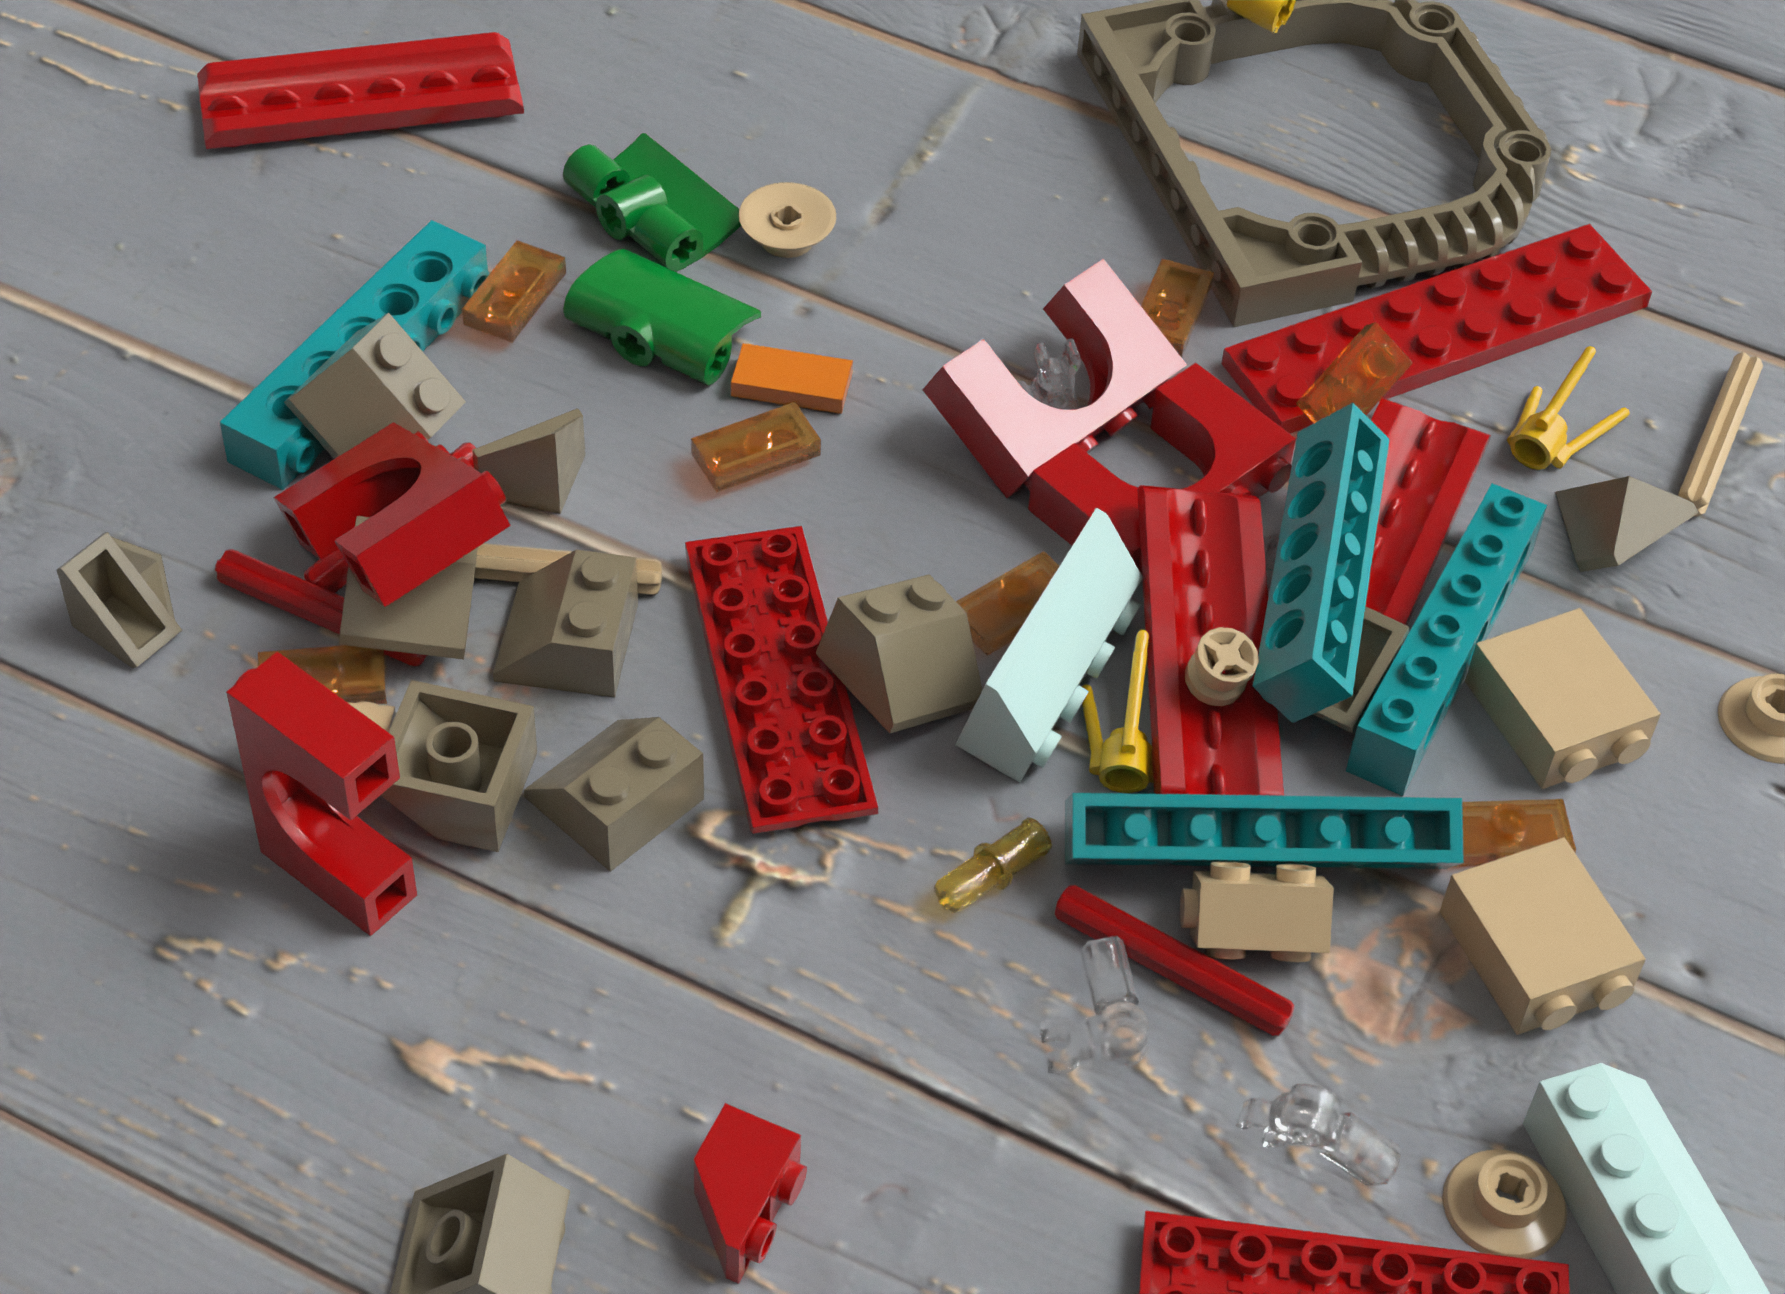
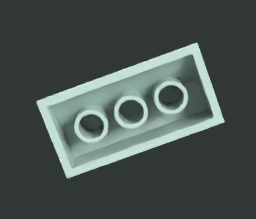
M1098 508L1093 512L986 682L955 744L1019 783L1032 762L1044 768L1062 737L1052 730L1059 718L1071 723L1089 692L1079 686L1086 673L1096 679L1098 678L1115 649L1114 646L1106 642L1112 630L1123 636L1141 606L1140 603L1131 598L1143 577L1105 512Z
M1599 1063L1539 1082L1523 1125L1549 1173L1558 1183L1565 1202L1616 1294H1770L1646 1080Z

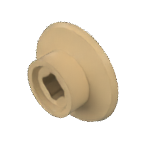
M781 182L760 187L750 193L740 206L739 221L748 236L762 245L767 252L782 258H793L807 253L812 246L820 243L829 235L836 223V210L831 200L821 191L800 183Z
M1768 674L1750 677L1733 684L1723 693L1718 705V719L1724 733L1731 742L1745 753L1763 761L1785 764V675Z
M1494 1149L1471 1154L1453 1167L1444 1183L1443 1206L1450 1225L1465 1243L1480 1253L1532 1259L1550 1250L1564 1232L1567 1221V1206L1558 1183L1541 1164L1521 1153ZM1502 1190V1192L1509 1193L1512 1196L1517 1195L1520 1202L1515 1203L1514 1200L1507 1199L1504 1196L1499 1197L1496 1191Z

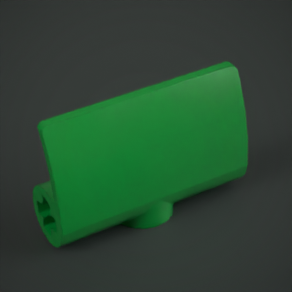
M646 133L640 134L633 143L613 160L595 145L588 144L575 150L564 165L563 179L565 183L596 208L601 225L612 238L622 240L630 236L670 270H682L700 260L717 248L741 226L738 207Z
M626 249L616 250L602 257L585 270L571 285L563 308L564 317L567 320L611 339L616 351L628 362L638 366H647L656 356L662 358L664 365L706 385L714 384L727 367L731 356L732 335L744 325L761 318L760 310Z

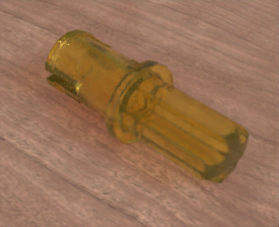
M1027 817L1020 825L992 844L980 843L974 848L973 857L935 883L933 890L938 897V903L944 910L959 913L994 888L1006 889L1012 884L1013 875L1039 857L1045 856L1050 852L1052 843L1048 832L1037 820Z

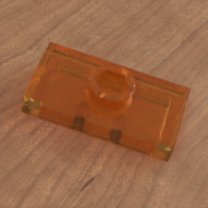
M1161 259L1141 307L1182 358L1211 290L1214 272Z
M1045 551L956 601L967 612L972 641L986 655L1014 640L1058 570L1059 565Z
M348 645L277 650L346 702L357 703L366 701L378 705L387 704L384 650ZM277 651L258 652V666Z
M1563 799L1462 802L1464 863L1454 867L1479 866L1565 837L1576 853V846Z

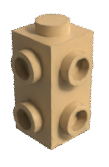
M1217 861L1211 863L1210 871H1193L1192 889H1182L1180 899L1181 928H1190V936L1197 948H1206V955L1209 957L1230 960L1245 958L1246 950L1272 951L1271 957L1276 960L1307 962L1311 960V952L1330 953L1334 888L1324 876H1316L1315 867L1300 864H1280L1276 866V874L1250 873L1251 866L1246 863Z

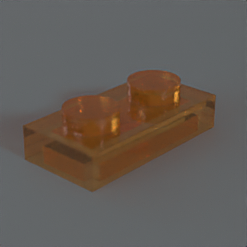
M516 240L462 308L463 325L513 343L565 276V257Z
M1377 322L1365 325L1296 404L1313 423L1351 403H1354L1367 416L1413 362Z
M793 402L691 438V454L717 493L820 456L821 439L798 405Z

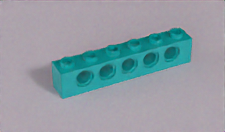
M431 220L220 421L227 462L281 490H284L300 473L309 470L316 457L325 448L284 402L357 331L387 313H390L416 345L424 351L440 334L449 331L455 319L473 301H478L486 293L490 283L486 245Z
M1354 403L1345 406L1297 433L1258 654L1259 663L1253 682V687L1259 692L1261 697L1266 702L1274 705L1292 723L1353 695L1390 441Z
M1492 483L1359 722L1346 772L1401 796L1404 795L1466 678L1476 643L1487 639L1533 552L1547 508L1546 504Z
M1072 793L1065 800V865L1211 866L1212 862L1232 861L1246 863L1251 867H1276L1280 864H1300L1315 868L1448 869L1464 863L1462 798Z

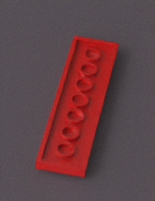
M1587 224L1226 347L1223 351L1221 364L1255 408L1288 433H1293L1314 424L1351 403H1354L1361 409L1380 402L1381 398L1389 399L1641 310L1648 307L1652 290L1592 225Z

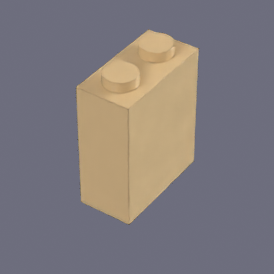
M1581 608L1476 643L1465 683L1541 789L1564 781L1575 783L1589 776L1594 770L1617 762L1628 764L1637 760L1649 749L1651 738L1661 715Z
M1565 837L1451 875L1439 912L1516 1035L1539 1027L1543 1030L1558 1028L1578 1013L1599 1007L1601 1010L1615 1008L1624 1003L1633 994L1635 983L1646 958Z

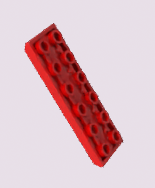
M497 32L212 62L206 64L197 73L206 149L237 147L274 141H291L328 135H344L381 129H397L399 127L434 123L444 124L452 121L487 117L498 118L505 115L524 113L510 41Z
M1381 398L1371 421L1390 441L1365 606L1408 626L1489 444L1491 435L1454 422L1432 418L1419 410Z
M1140 485L1137 491L1145 631L1149 634L1147 669L1154 793L1284 796L1278 711L1274 705L1266 702L1253 687L1255 673L1247 682L1242 695L1234 703L1225 706H1213L1198 700L1190 692L1185 682L1186 666L1191 656L1195 653L1199 641L1209 630L1223 627L1233 628L1242 632L1253 642L1259 654L1268 603L1260 499L1251 495L1219 492L1199 493L1177 488Z
M802 526L685 542L688 571L750 831L755 834L798 827L817 821H838L878 814L879 807L846 686L816 654L828 620Z
M1145 1211L1139 1294H1570L1569 1264Z

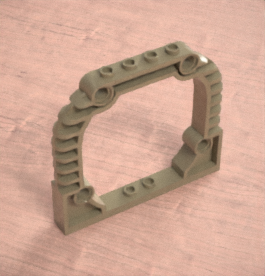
M1154 0L1081 14L1077 55L1233 327L1350 303L1354 301L1356 288L1359 285L1365 284L1368 288L1372 289L1383 286L1387 279L1395 278L1399 282L1409 281L1419 272H1425L1429 276L1442 273L1447 266L1453 265L1458 269L1473 264L1474 260L1493 257L1499 253L1501 248L1512 243L1518 237L1527 221L1532 202L1540 195L1552 150L1547 136L1542 129L1537 127L1525 110L1521 98L1516 96L1506 83L1499 67L1492 63L1480 46L1475 33L1468 29L1459 14L1452 7L1444 3L1435 1L1419 3L1416 0H1395V2L1389 0H1296L1288 21L1285 25H1281L1277 33H1272L1227 8V0H1212L1211 6L1203 7L1199 0ZM1345 43L1374 49L1382 53L1389 65L1397 73L1411 80L1429 84L1479 158L1473 181L1475 193L1446 204L1347 224H1338L1334 219L1319 213H1303L1295 216L1290 222L1261 216L1240 207L1218 211L1200 180V173L1196 163L1188 160L1180 146L1177 131L1174 127L1168 126L1156 106V102L1173 83L1181 85L1200 83L1208 77L1211 64L1311 44Z

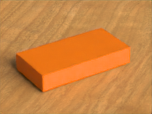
M743 343L731 380V396L842 414L853 374V360Z

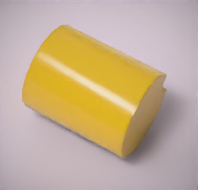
M1227 0V8L1272 33H1277L1281 25H1285L1288 21L1296 0Z

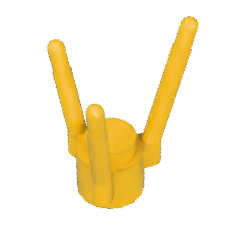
M1588 346L1585 348L1548 406L1539 413L1535 412L1542 395V388L1539 386L1532 388L1517 426L1507 438L1512 454L1524 466L1541 470L1547 468L1551 463L1560 469L1573 454L1617 426L1618 423L1629 416V409L1625 407L1620 408L1566 444L1567 424L1558 415V412L1596 353L1594 347Z
M1145 630L1138 631L1136 635L1124 727L1113 730L1110 733V737L1105 739L1104 743L1092 687L1088 684L1082 686L1089 691L1082 703L1091 750L1089 772L1093 775H1099V780L1104 787L1120 793L1139 792L1145 789L1148 783H1154L1152 746L1148 743L1145 733L1138 730L1149 634Z

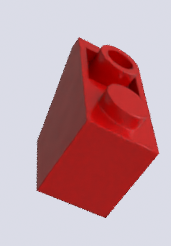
M725 1103L694 1157V1194L725 1277L739 1284L751 1260L760 1264L765 1259L777 1229V1224L772 1221L782 1203L791 1206L796 1201L806 1178L807 1166L800 1164V1134Z

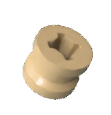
M1219 627L1209 630L1199 641L1195 653L1191 656L1185 669V682L1190 692L1198 700L1209 705L1225 706L1234 703L1242 695L1247 682L1255 673L1259 663L1258 651L1253 642L1244 633L1233 628Z

